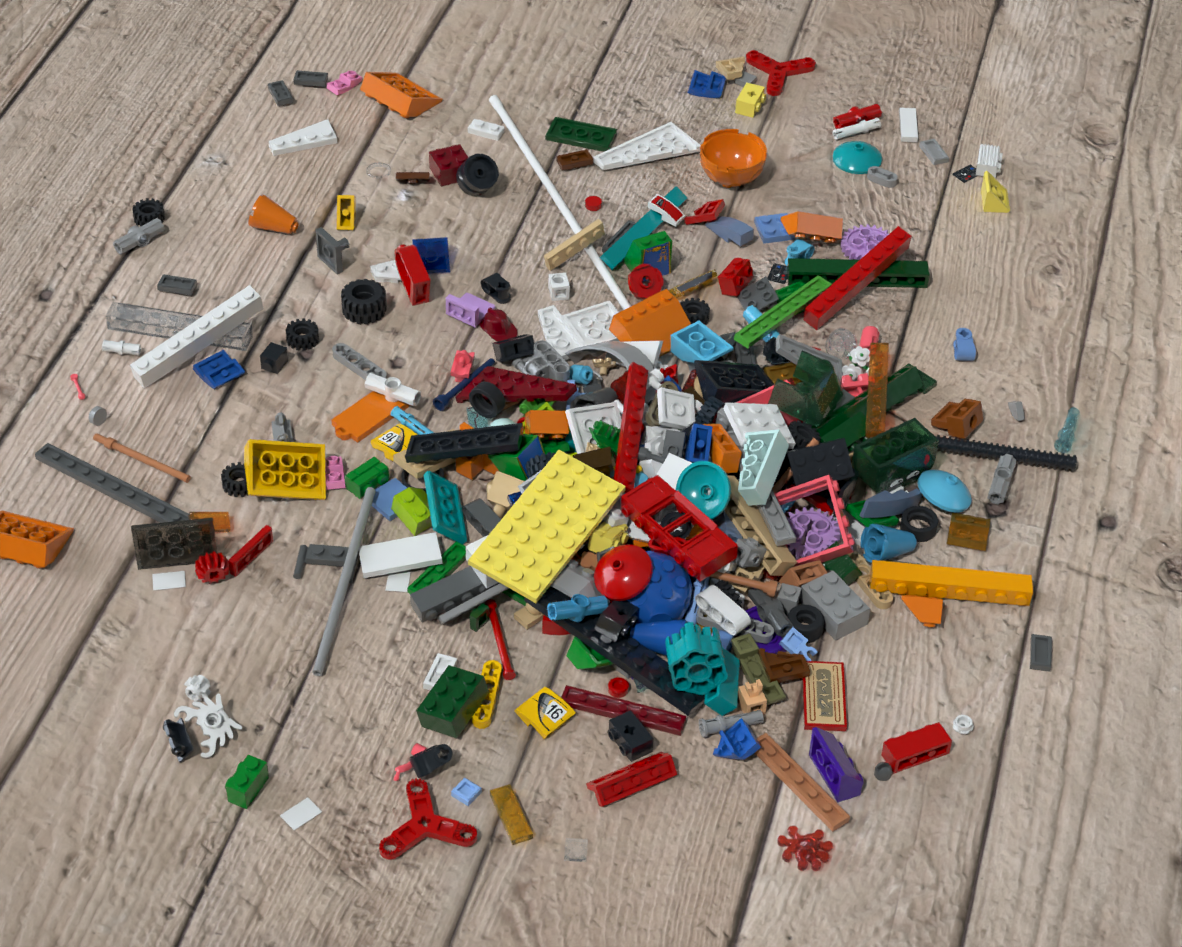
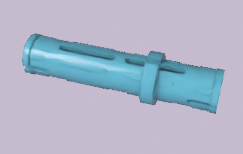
M398 406L392 409L391 416L416 434H424L418 427L425 434L434 433L417 421L414 415L406 413Z

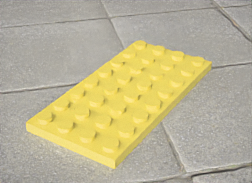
M558 450L469 558L468 565L537 603L622 496L626 486Z

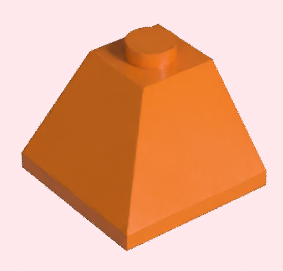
M907 594L899 595V598L920 622H924L923 626L935 627L936 624H941L943 599Z

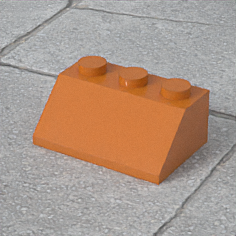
M799 211L781 217V222L788 235H794L797 239H805L807 237L811 241L825 240V243H835L836 240L842 239L843 218Z

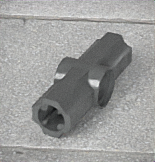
M755 588L748 590V596L757 607L760 619L763 622L767 621L774 628L778 636L784 637L793 627V624L784 614L780 600L766 596L767 593H763V590Z

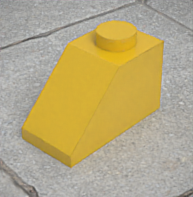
M337 195V230H354L356 197L354 195Z

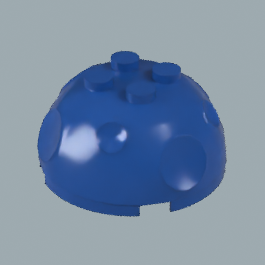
M646 551L653 564L650 582L641 593L626 600L639 608L636 615L639 618L636 623L681 620L687 612L691 601L692 584L689 574L670 555Z

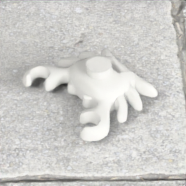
M220 694L216 695V705L208 697H204V701L208 706L194 701L192 705L199 708L198 710L187 706H180L174 712L175 718L178 717L179 713L185 712L187 714L185 722H189L192 718L197 717L196 724L203 730V735L210 737L208 740L201 742L202 747L207 746L210 749L208 753L202 752L200 754L201 758L206 759L214 755L217 739L220 738V747L224 746L225 733L230 739H233L230 726L237 730L242 729V726L229 718L223 710Z

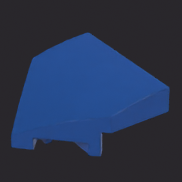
M741 718L726 733L720 730L721 739L718 748H714L713 755L722 758L745 760L759 750L761 745L747 722Z

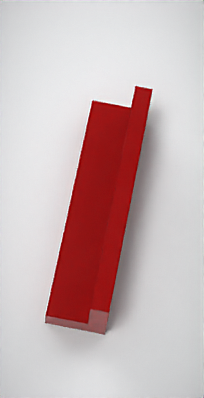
M659 752L587 782L586 785L589 790L595 792L598 805L603 807L678 774L672 755Z

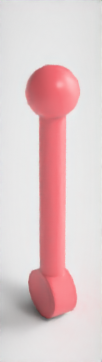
M72 374L70 378L75 383L79 393L78 398L83 400L85 399V394L82 393L77 381L78 375Z

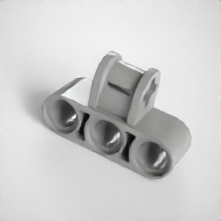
M540 340L535 342L534 357L525 363L524 369L532 375H538L543 378L564 382L570 380V366L547 341Z

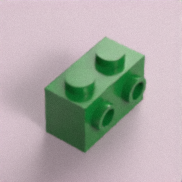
M247 755L244 761L238 764L236 772L232 777L228 778L225 784L228 802L245 809L250 806L269 779L266 761Z

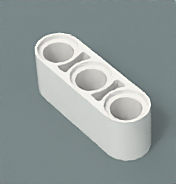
M715 585L709 586L695 596L698 607L729 634L736 635L751 624V619L746 611Z

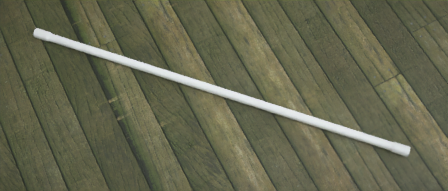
M492 95L489 98V102L503 120L569 226L577 234L582 228L513 123L498 96ZM592 244L584 248L622 309L625 310L631 307Z

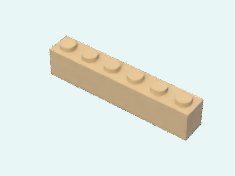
M728 476L731 494L728 505L724 510L744 539L748 537L753 538L767 549L761 563L771 576H783L789 568L794 567L797 563L796 559L785 545L776 546L756 505L748 506L738 491L739 481L735 476Z

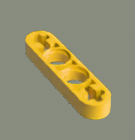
M489 660L483 665L481 675L484 676L486 684H493L494 687L488 689L489 693L485 698L491 701V703L488 705L481 704L472 716V724L478 729L487 728L492 721L502 675V666L496 660ZM491 669H494L493 676H490ZM481 712L484 713L483 720H479L481 717Z

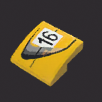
M399 423L370 442L373 448L384 452L385 458L393 461V455L406 450L411 436L418 434Z
M543 687L514 710L527 726L532 725L543 739L562 726L576 713L560 696L547 687Z

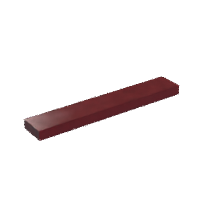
M568 685L565 686L561 696L573 709L608 718L617 717L631 710L644 727L681 736L687 717L686 715Z

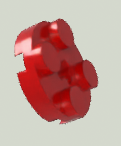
M650 264L638 265L628 275L629 289L637 299L645 300L659 293L663 287L664 280L661 272L657 268L650 266ZM643 278L649 280L647 286L642 283Z

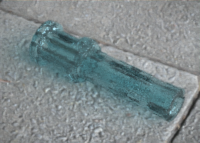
M1069 408L1063 428L1057 434L1058 439L1055 441L1054 447L1058 452L1066 453L1071 449V442L1075 437L1073 431L1080 415V411L1077 408Z

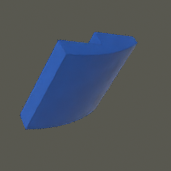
M694 70L687 93L700 97L720 98L726 78L711 71L709 76Z
M225 350L193 365L195 373L213 389L245 374V370L235 358L232 360Z

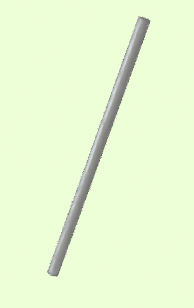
M372 487L366 489L312 671L315 676H322L375 496L376 490Z

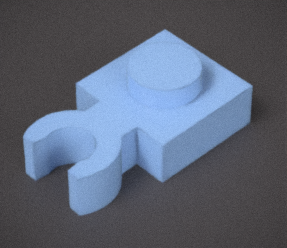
M794 627L787 632L779 643L790 654L804 655L806 661H811L807 656V652L812 656L817 653L815 648L805 645L808 639Z

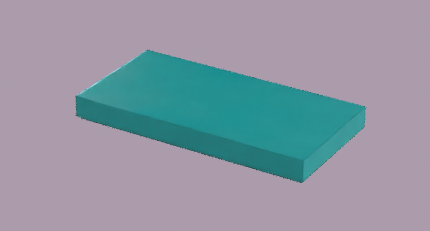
M431 471L425 472L424 480L433 530L464 544L467 542V535L458 485Z

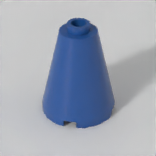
M686 620L636 623L635 627H631L630 637L636 639L639 644L649 650L667 656L665 639L669 636L671 644H673L671 634H680V629L685 627Z

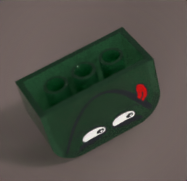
M913 418L855 445L852 468L859 472L858 477L876 494L884 490L891 492L900 486L905 487L917 481L924 471L931 470L936 460L939 440L916 418Z

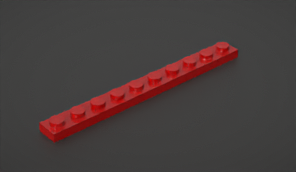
M632 362L628 369L614 480L626 486L624 493L632 490L635 484L649 371L644 366L638 365L635 362Z

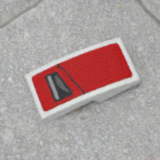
M656 194L648 202L649 209L662 214L661 220L675 227L685 218V215L678 207L659 194Z

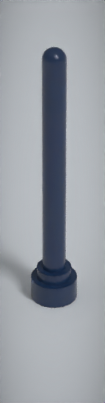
M490 358L472 372L469 378L462 380L448 393L435 397L433 399L434 407L439 411L446 409L449 406L450 400L461 392L487 366L492 367L495 364V360Z

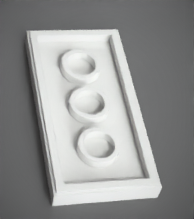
M436 532L359 547L364 578L443 564Z

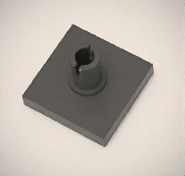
M322 227L316 229L317 257L337 275L342 273V250L350 247L349 241L345 237L336 241Z

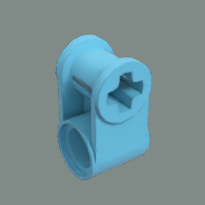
M797 239L787 247L786 251L788 254L785 259V265L787 266L788 258L810 259L815 250L814 245L802 239Z

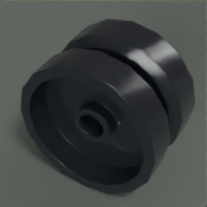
M485 154L470 156L460 165L456 173V180L460 189L471 196H480L486 193L497 182L499 177V170L495 161Z

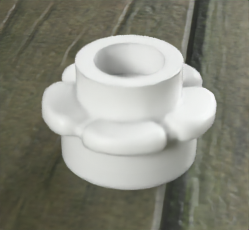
M959 715L953 721V729L960 734H968L969 731L973 730L972 719L967 715Z

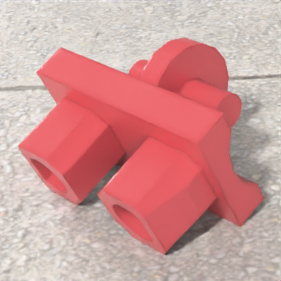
M466 350L456 351L451 369V376L455 377L456 382L469 378L475 352L467 353Z
M867 373L858 375V381H852L850 375H845L841 378V388L854 397L875 385L874 379L870 380Z

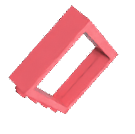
M830 475L775 493L779 504L783 505L829 489L844 542L842 545L796 560L797 563L794 567L817 560L823 563L854 552L852 545L855 544V541L847 528L850 526V523L842 510L845 509L844 502L837 493L840 491L837 480L834 481Z

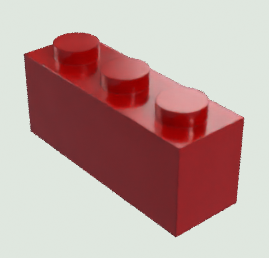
M940 722L932 725L929 724L921 729L909 731L904 735L884 741L881 756L891 766L892 772L895 774L949 754L952 740Z

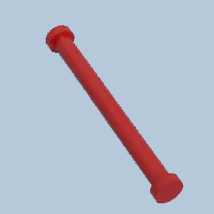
M489 599L484 604L489 606V617L504 669L503 677L505 680H512L516 674L511 667L496 612L497 604L495 600Z

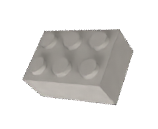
M834 571L801 586L800 604L814 606L822 612L824 616L823 628L835 641L868 625L870 608Z

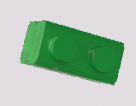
M372 457L344 476L345 487L357 498L361 499L364 497L368 487L376 489L388 482L389 468L376 457Z

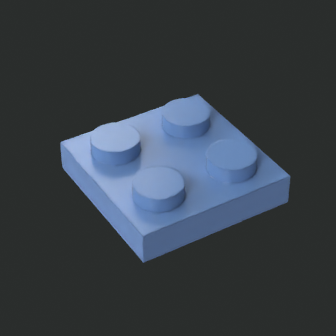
M788 213L764 215L754 218L755 226L763 244L796 240L794 235H788L781 222V217L788 215Z

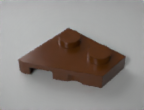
M764 648L758 650V655L769 683L774 681L780 683L810 676V669L804 655L788 654L782 651H778L777 654L765 652Z

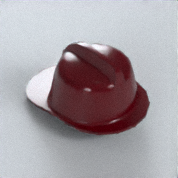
M488 308L484 320L480 323L482 330L497 342L516 337L518 334L517 328L509 321L507 314L499 309Z

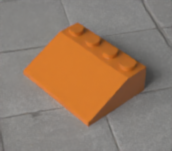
M366 72L360 88L361 91L366 93V96L377 99L378 103L389 106L388 109L399 112L400 116L404 118L417 117L443 100L399 73Z
M665 289L613 315L609 330L620 342L663 341L659 355L661 357L671 351V334L691 325L679 301Z
M2 510L0 511V558H9L17 563L33 564L36 568H45L54 562L72 535L74 528Z

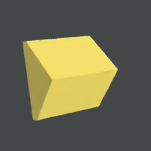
M985 171L981 188L983 211L1008 213L1010 206L1007 189L988 171Z

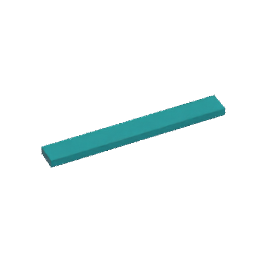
M677 186L664 196L676 207H679L688 198ZM652 209L648 211L600 258L612 270L625 258L633 240L648 236L663 222L661 220L662 214Z

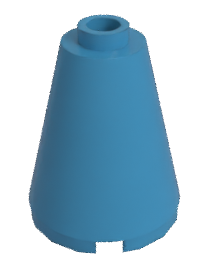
M870 524L869 527H865L860 542L861 548H864L865 551L863 556L870 563H872V560L886 561L912 552L917 544L913 533L880 524Z

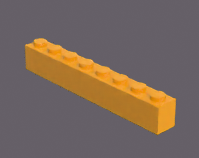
M872 560L870 568V589H876V592L888 590L891 593L1020 606H1029L1033 595L1032 575L879 560Z

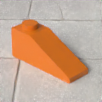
M703 424L713 427L709 452L712 462L719 465L726 474L737 473L742 454L741 450L721 424Z

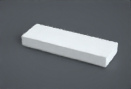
M899 108L901 141L917 142L916 108Z

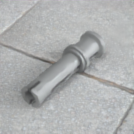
M761 710L728 717L717 715L716 718L708 720L702 718L699 719V730L701 736L705 738L709 734L719 733L720 730L726 732L741 718L749 726L764 722L763 713Z

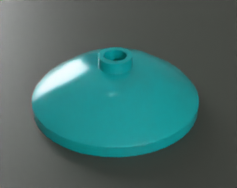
M848 141L835 148L833 162L839 169L845 172L867 174L870 167L881 166L882 155L875 146L867 142Z
M697 461L690 464L682 471L676 484V491L678 490L711 520L718 517L728 505L731 494L729 478L725 471L713 462Z

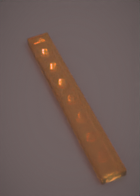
M870 343L866 438H885L889 343Z

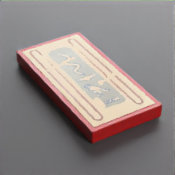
M806 661L810 669V676L802 678L804 730H812V728L818 727L825 731H846L844 662Z

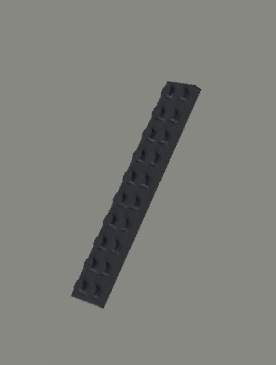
M550 586L537 603L526 597L524 601L548 617L547 606L549 603L567 601L572 598ZM599 614L587 615L580 622L572 621L569 618L552 620L687 716L704 704L705 695L676 690L673 687L668 662L660 658L652 650L639 644L636 639L626 634L615 642L594 630L600 617Z

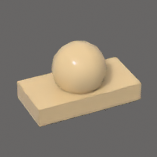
M526 603L525 607L514 613V619L527 630L543 620L544 614Z

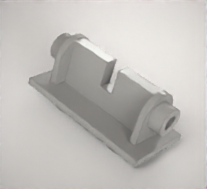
M282 412L277 413L275 421L271 422L273 440L293 442L290 420H286V415Z

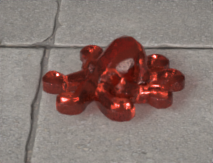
M796 826L788 827L787 833L793 839H787L784 835H780L777 838L779 846H788L782 854V859L785 862H790L792 854H795L799 870H806L808 862L811 864L813 871L820 870L821 862L827 863L830 856L828 852L833 849V843L831 841H820L824 838V832L820 829H817L815 833L801 836L797 833L798 828Z

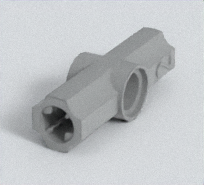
M156 218L141 227L137 225L132 226L125 236L113 242V246L120 255L136 246L145 247L152 237L165 231L164 225L160 219Z
M1005 454L1000 456L987 497L993 504L1004 503L1016 465V459L1013 458V455Z

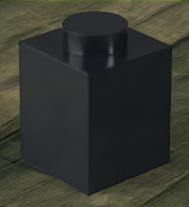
M271 342L260 355L261 369L278 374L288 362L287 347Z

